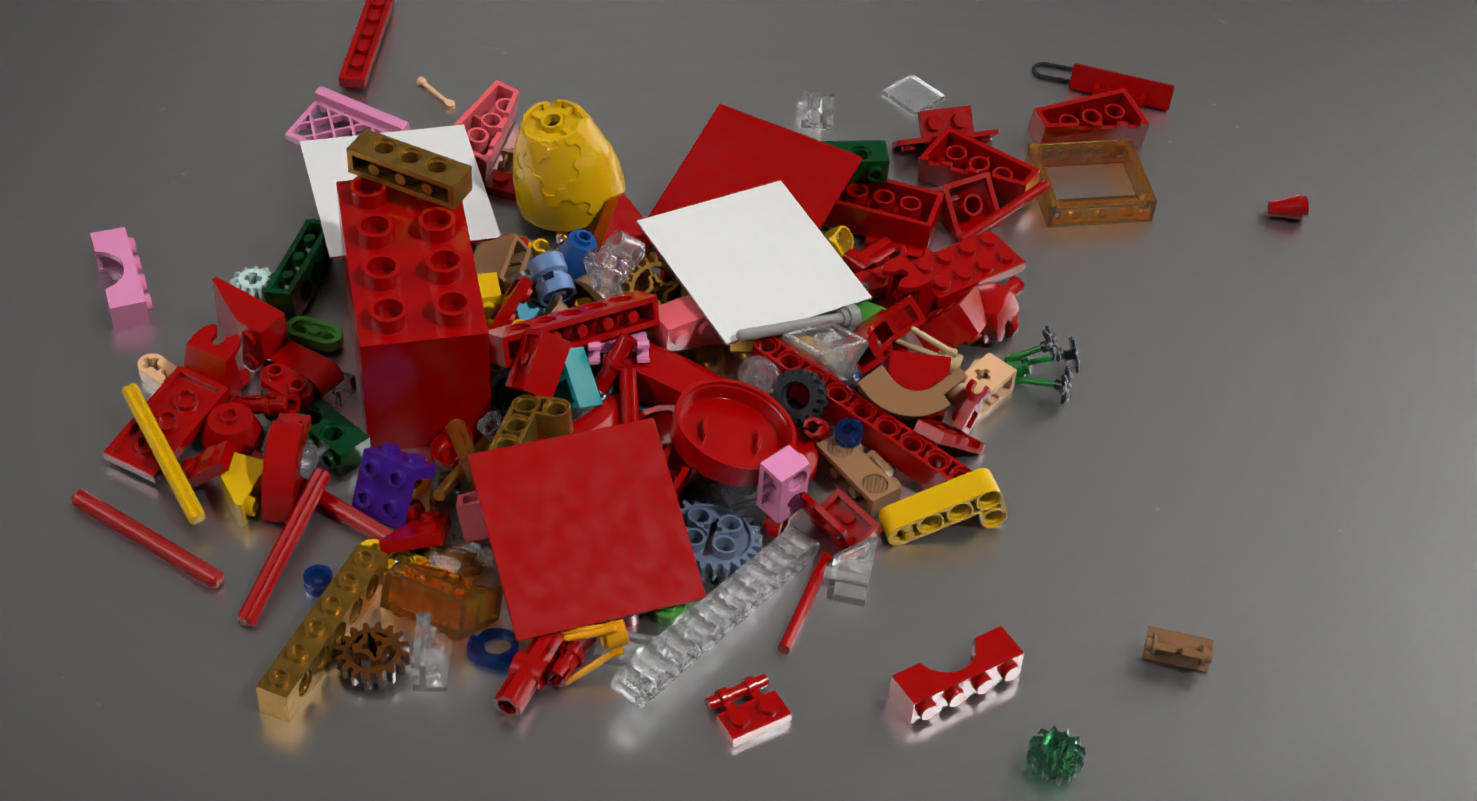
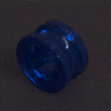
M853 418L839 420L834 437L836 443L844 448L859 446L862 441L863 425L860 421Z
M319 564L307 568L303 574L305 592L312 597H320L333 579L332 570L325 565ZM315 579H322V582L315 583Z

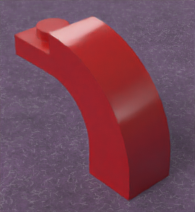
M908 295L888 309H881L864 321L845 339L842 344V350L856 373L858 372L859 376H862L885 361L882 354L892 343L909 333L911 327H918L927 320L914 298Z
M279 413L277 422L272 421L262 471V521L286 523L300 496L301 460L312 426L311 415Z

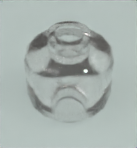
M757 355L745 359L739 366L737 374L738 381L752 385L770 395L775 390L771 388L772 384L779 382L776 378L780 375L777 366L769 359Z

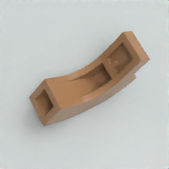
M880 365L857 382L856 388L863 397L894 418L903 421H918V419L936 417L947 411L951 404L946 399V396L948 395L950 398H953L965 389L963 383H965L968 376L959 367L932 388L923 391H912L898 385L883 365Z

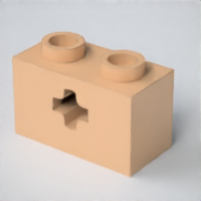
M988 353L980 360H975L969 369L965 371V374L968 376L965 383H963L965 389L955 397L950 398L949 403L957 407L959 404H963L965 399H968L966 386L971 379L977 382L974 388L975 394H980L985 385L991 389V394L981 406L982 411L978 417L979 419L1013 391L1017 370L993 354Z

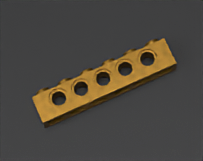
M361 544L355 547L256 685L260 712L288 723L292 721L335 659L336 646L341 645V636H351L350 628L358 626L389 581L388 555L386 553Z

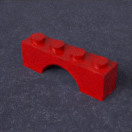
M999 626L974 638L970 656L971 663L967 667L955 672H939L918 663L891 676L888 697L910 725L920 720H928L945 708L956 707L965 699L975 694H984L991 687L1003 681L1009 682L1015 679L1020 674L1024 652L1005 629Z

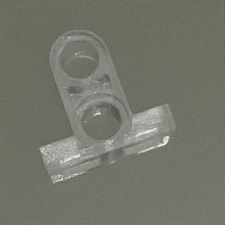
M616 230L597 253L588 250L582 260L593 291L606 298L624 294L621 284L643 258L646 249L645 244L621 230Z

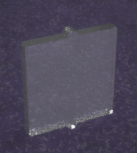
M913 74L901 81H895V84L883 90L884 96L914 116L918 115L917 112L932 109L934 105L945 98L944 94Z

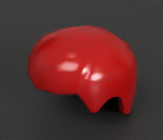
M460 423L458 428L445 426L441 434L433 439L429 447L432 461L443 470L452 471L476 444L472 430L464 423Z

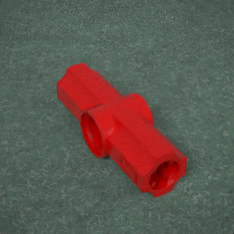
M561 632L532 638L524 652L518 651L515 654L509 667L508 677L494 697V706L500 710L502 715L510 718L520 716L536 689L541 691L545 687L549 679L546 677V673L552 667L561 648L565 645L564 635Z

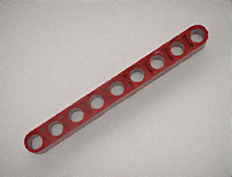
M776 337L754 339L748 360V365L754 372L772 384L778 381L776 378L779 375L785 374L784 372L787 370L805 369L820 376L819 379L824 380L826 383L824 388L829 392V395H826V400H829L828 406L824 405L823 409L825 412L819 416L839 430L845 431L852 439H858L862 446L868 450H875L887 463L925 489L972 471ZM796 384L789 393V396L804 406L808 404L810 395L805 385Z

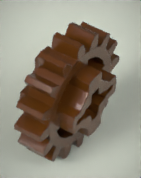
M377 622L374 628H370L367 623H363V630L360 631L352 627L350 628L351 637L342 635L341 645L336 646L337 669L341 670L343 679L351 677L353 686L364 682L365 689H369L372 683H377L379 688H383V681L385 680L394 684L396 682L395 674L404 675L406 673L405 665H410L409 642L404 641V633L402 631L394 634L393 625L382 629L381 622Z

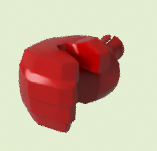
M1011 276L1004 285L987 282L977 286L987 322L980 332L982 336L978 341L989 343L990 341L1000 342L1004 336L1011 338L1017 333L1019 329V306L1015 297L1025 289V283L1021 278Z

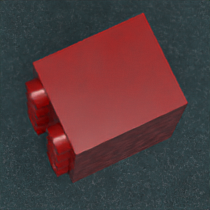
M360 176L355 177L353 180L337 181L345 289L366 434L370 437L371 447L381 446L383 442L397 444L401 447L400 450L430 447L433 439L441 434L445 426L458 428L460 423H464L469 427L476 441H479L492 426L489 331L463 202L455 210Z

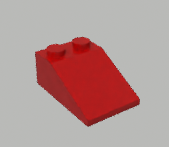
M216 276L212 279L218 323L226 337L234 334L239 335L241 346L237 353L238 357L248 369L260 373L267 366L266 359L288 343L285 313Z

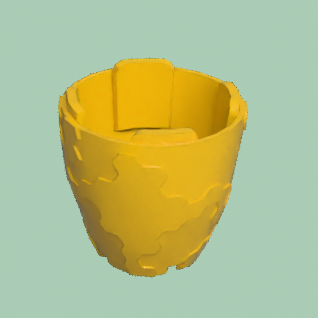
M556 99L552 103L543 101L536 103L525 112L519 125V132L513 150V183L521 215L528 223L531 222L533 225L545 230L558 232L587 230L598 225L606 201L610 197L623 193L626 190L621 165L610 141L606 139L592 117L577 103L562 99Z

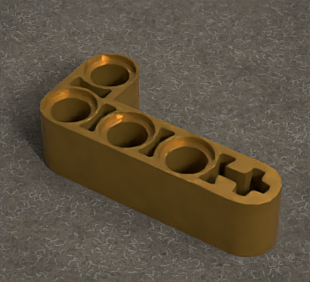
M532 394L516 397L511 403L488 450L537 441L538 438L548 439L572 434L573 423L570 403L562 398Z

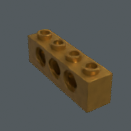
M365 129L346 148L349 173L443 207L455 210L472 190L471 165L369 129Z

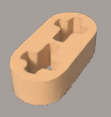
M154 353L142 356L137 362L140 379L156 391L177 368V366L163 356Z

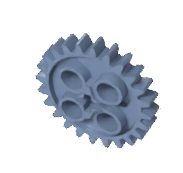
M694 498L693 505L685 500L682 502L680 509L701 578L704 574H709L711 581H714L716 575H720L727 581L729 573L738 578L741 570L748 573L750 565H756L757 558L760 557L763 535L759 534L760 526H753L754 517L745 518L746 510L736 512L734 511L735 504L725 507L721 499L717 504H713L710 498L706 499V503H701L698 498ZM713 522H717L710 553L708 556H704L711 525Z

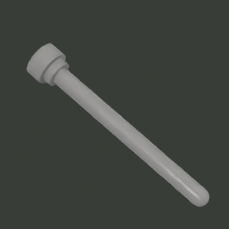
M857 305L842 306L834 314L741 329L737 331L736 338L739 341H748L834 325L844 329L857 328L861 325L862 314Z

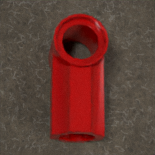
M883 237L859 251L855 248L849 249L842 259L853 273H858L883 266L888 260L895 257L896 249L893 247L891 240Z

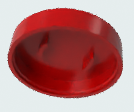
M707 379L687 387L679 396L669 422L670 439L680 457L702 475L717 482L733 486H758L760 463L787 445L794 449L797 440L794 423L788 412L778 401L752 385L731 379Z

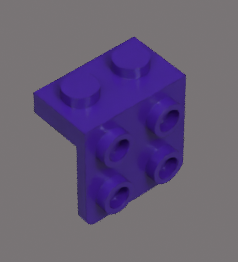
M383 442L381 446L364 448L352 506L370 517L399 528L406 523L415 481L433 478L437 465L425 461L426 457L421 454L406 453L401 451V447L397 444Z

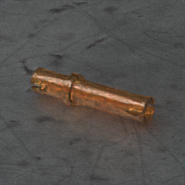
M454 419L447 424L446 428L448 430L446 431L458 456L457 464L460 472L466 476L468 486L472 490H476L467 455L478 452L475 450L465 422L461 419Z

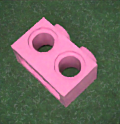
M787 445L760 463L757 506L778 524L805 505L800 495L804 491L806 493L808 491L810 463L803 454L798 453L791 446Z

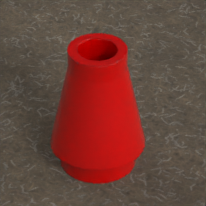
M1296 194L1279 200L1268 201V216L1301 221L1302 218L1309 216L1308 197Z

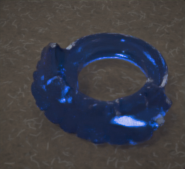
M490 628L482 631L478 636L473 634L469 637V642L466 646L467 656L471 661L481 667L493 670L509 669L513 657L520 651L519 641L516 642L515 634L504 628ZM502 638L507 640L511 647L500 654H493L487 652L484 645L490 639Z

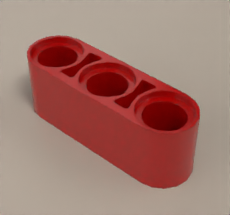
M292 341L286 343L266 359L267 365L274 363L286 365L309 380L313 385L314 393L320 398H323L344 380L342 370L334 361Z

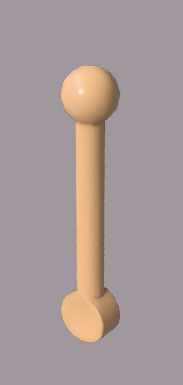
M424 77L417 78V85L426 88L441 100L447 110L455 109L454 100L445 98L430 86Z

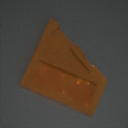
M433 546L426 547L424 552L429 564L457 575H481L485 564L475 559L476 553L462 548L456 550L448 547Z

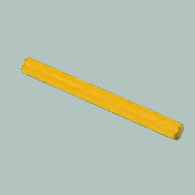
M131 383L129 386H124L122 388L123 397L189 523L196 525L198 522H203L206 517L204 510L138 385Z

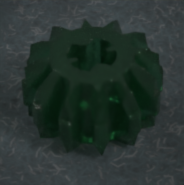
M1055 725L1050 729V732L1041 728L1037 736H1032V739L1029 741V750L1026 755L1027 764L1031 765L1032 775L1042 774L1043 783L1048 779L1054 780L1057 786L1062 782V779L1071 783L1075 779V775H1079L1083 770V761L1086 755L1085 747L1080 745V736H1069V728L1064 732H1059Z

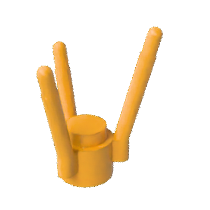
M623 619L561 632L566 642L599 636L603 649L610 648L609 652L573 673L565 686L580 679L613 657L624 654L623 646L630 645V639Z

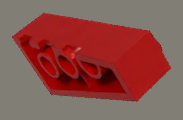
M1122 88L1034 108L1027 132L1038 149L1142 146L1150 123L1127 90Z

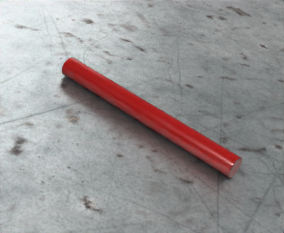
M1044 179L958 235V241L961 242L985 232L1051 188L1049 182Z
M829 553L821 554L778 645V651L783 654L790 653L831 565L833 557Z

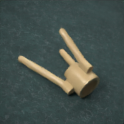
M911 327V332L939 348L938 353L901 339L895 341L896 344L918 353L951 357L950 374L961 366L963 355L958 354L957 349L948 347L916 327Z

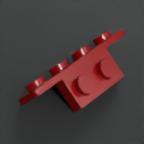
M1079 63L1073 65L1069 82L1070 89L1092 93V95L1125 88L1139 109H1142L1144 105L1166 111L1170 108L1175 88L1172 84Z
M971 105L924 110L917 112L921 138L895 141L892 143V148H900L901 152L917 150L916 146L926 145L927 149L948 126L983 143L991 142V137L999 135V129L974 132Z

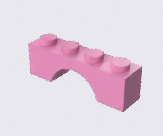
M125 227L90 233L98 272L120 278L117 283L105 289L114 330L150 323L148 311H152L153 306L150 293L144 294V292L148 291L144 274L138 275V273H142V266L139 255L133 256L137 254L134 237L128 238Z

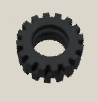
M805 369L787 370L784 372L785 374L779 375L776 378L778 381L772 384L771 388L774 390L773 393H770V396L784 407L794 424H804L805 420L810 417L818 418L819 415H823L825 412L823 409L824 405L828 406L829 400H826V395H829V392L824 388L826 383L824 380L819 379L820 376ZM803 384L809 390L810 398L806 407L798 410L790 404L789 393L794 385Z

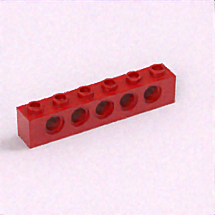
M635 290L488 330L490 363L505 368L511 367L525 328L545 330L570 342L571 348L588 345L591 342L617 337L620 331L628 334L660 325L657 295Z

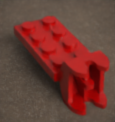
M991 230L912 262H909L903 255H899L888 260L883 265L882 274L889 276L885 297L878 300L876 305L888 309L903 298L911 295L926 317L933 304L937 307L941 306L975 285L977 287L987 282L996 283L1024 271L1026 262Z
M216 324L204 326L186 343L184 367L178 365L147 401L176 459L204 428L210 411L216 406L225 403L230 396H241L251 380L249 370L245 368L239 371L235 356L241 346L239 335H231L226 337L222 343L213 344V341L217 338ZM133 417L103 451L104 457L111 463L157 483L164 473Z

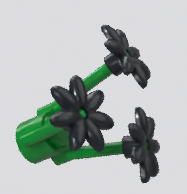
M1047 325L1045 330H1042L1045 341L1040 342V345L1033 348L1010 353V357H1005L1004 362L1017 370L1015 385L1031 384L1054 387V390H1058L1059 394H1062L1061 404L1069 401V390L1072 388L1070 382L1073 373L1068 366L1065 367V373L1062 374L1061 379L1056 378L1055 381L1026 377V375L1032 373L1031 365L1053 361L1060 362L1061 360L1065 362L1072 361L1076 374L1080 372V359L1077 356L1078 349L1075 338L1072 336L1068 338L1070 349L1063 350V353L1060 354L1062 349L1056 343L1057 335ZM1041 351L1043 353L1050 351V356L1033 359L1027 357Z

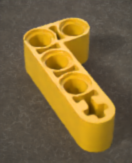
M979 468L885 506L880 510L878 520L888 542L891 545L900 546L975 515L978 516L983 527H997L1006 520L1007 510L1003 495L991 471L987 468Z

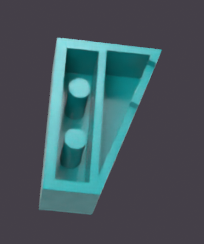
M584 347L570 348L553 396L567 400L571 408L603 405ZM510 389L511 403L516 397L524 395L526 392Z

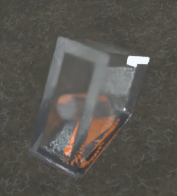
M871 537L834 555L832 567L826 566L822 585L828 586L826 599L865 606L878 538Z

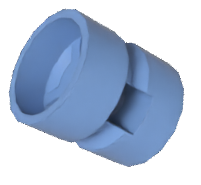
M546 252L528 262L527 268L532 281L536 284L535 290L541 305L547 306L559 293L562 295V302L571 299L575 295L576 289L571 275L567 273L568 267L561 252Z

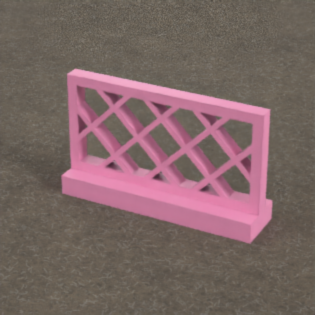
M320 86L314 92L315 101L285 133V138L290 142L300 145L299 141L336 138L337 136L350 133L356 136L355 132L365 129L377 133L410 130V125L405 120ZM318 110L328 115L327 117L312 120V117ZM344 121L349 123L350 126L334 129L333 123ZM331 125L332 130L315 132L314 127ZM312 129L313 134L297 135L300 130Z

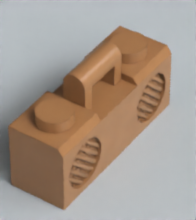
M841 431L816 444L818 452L817 469L874 520L878 519L881 509L900 500L902 487L898 479L892 476L894 469L875 450L864 453L860 441L852 439L845 431Z

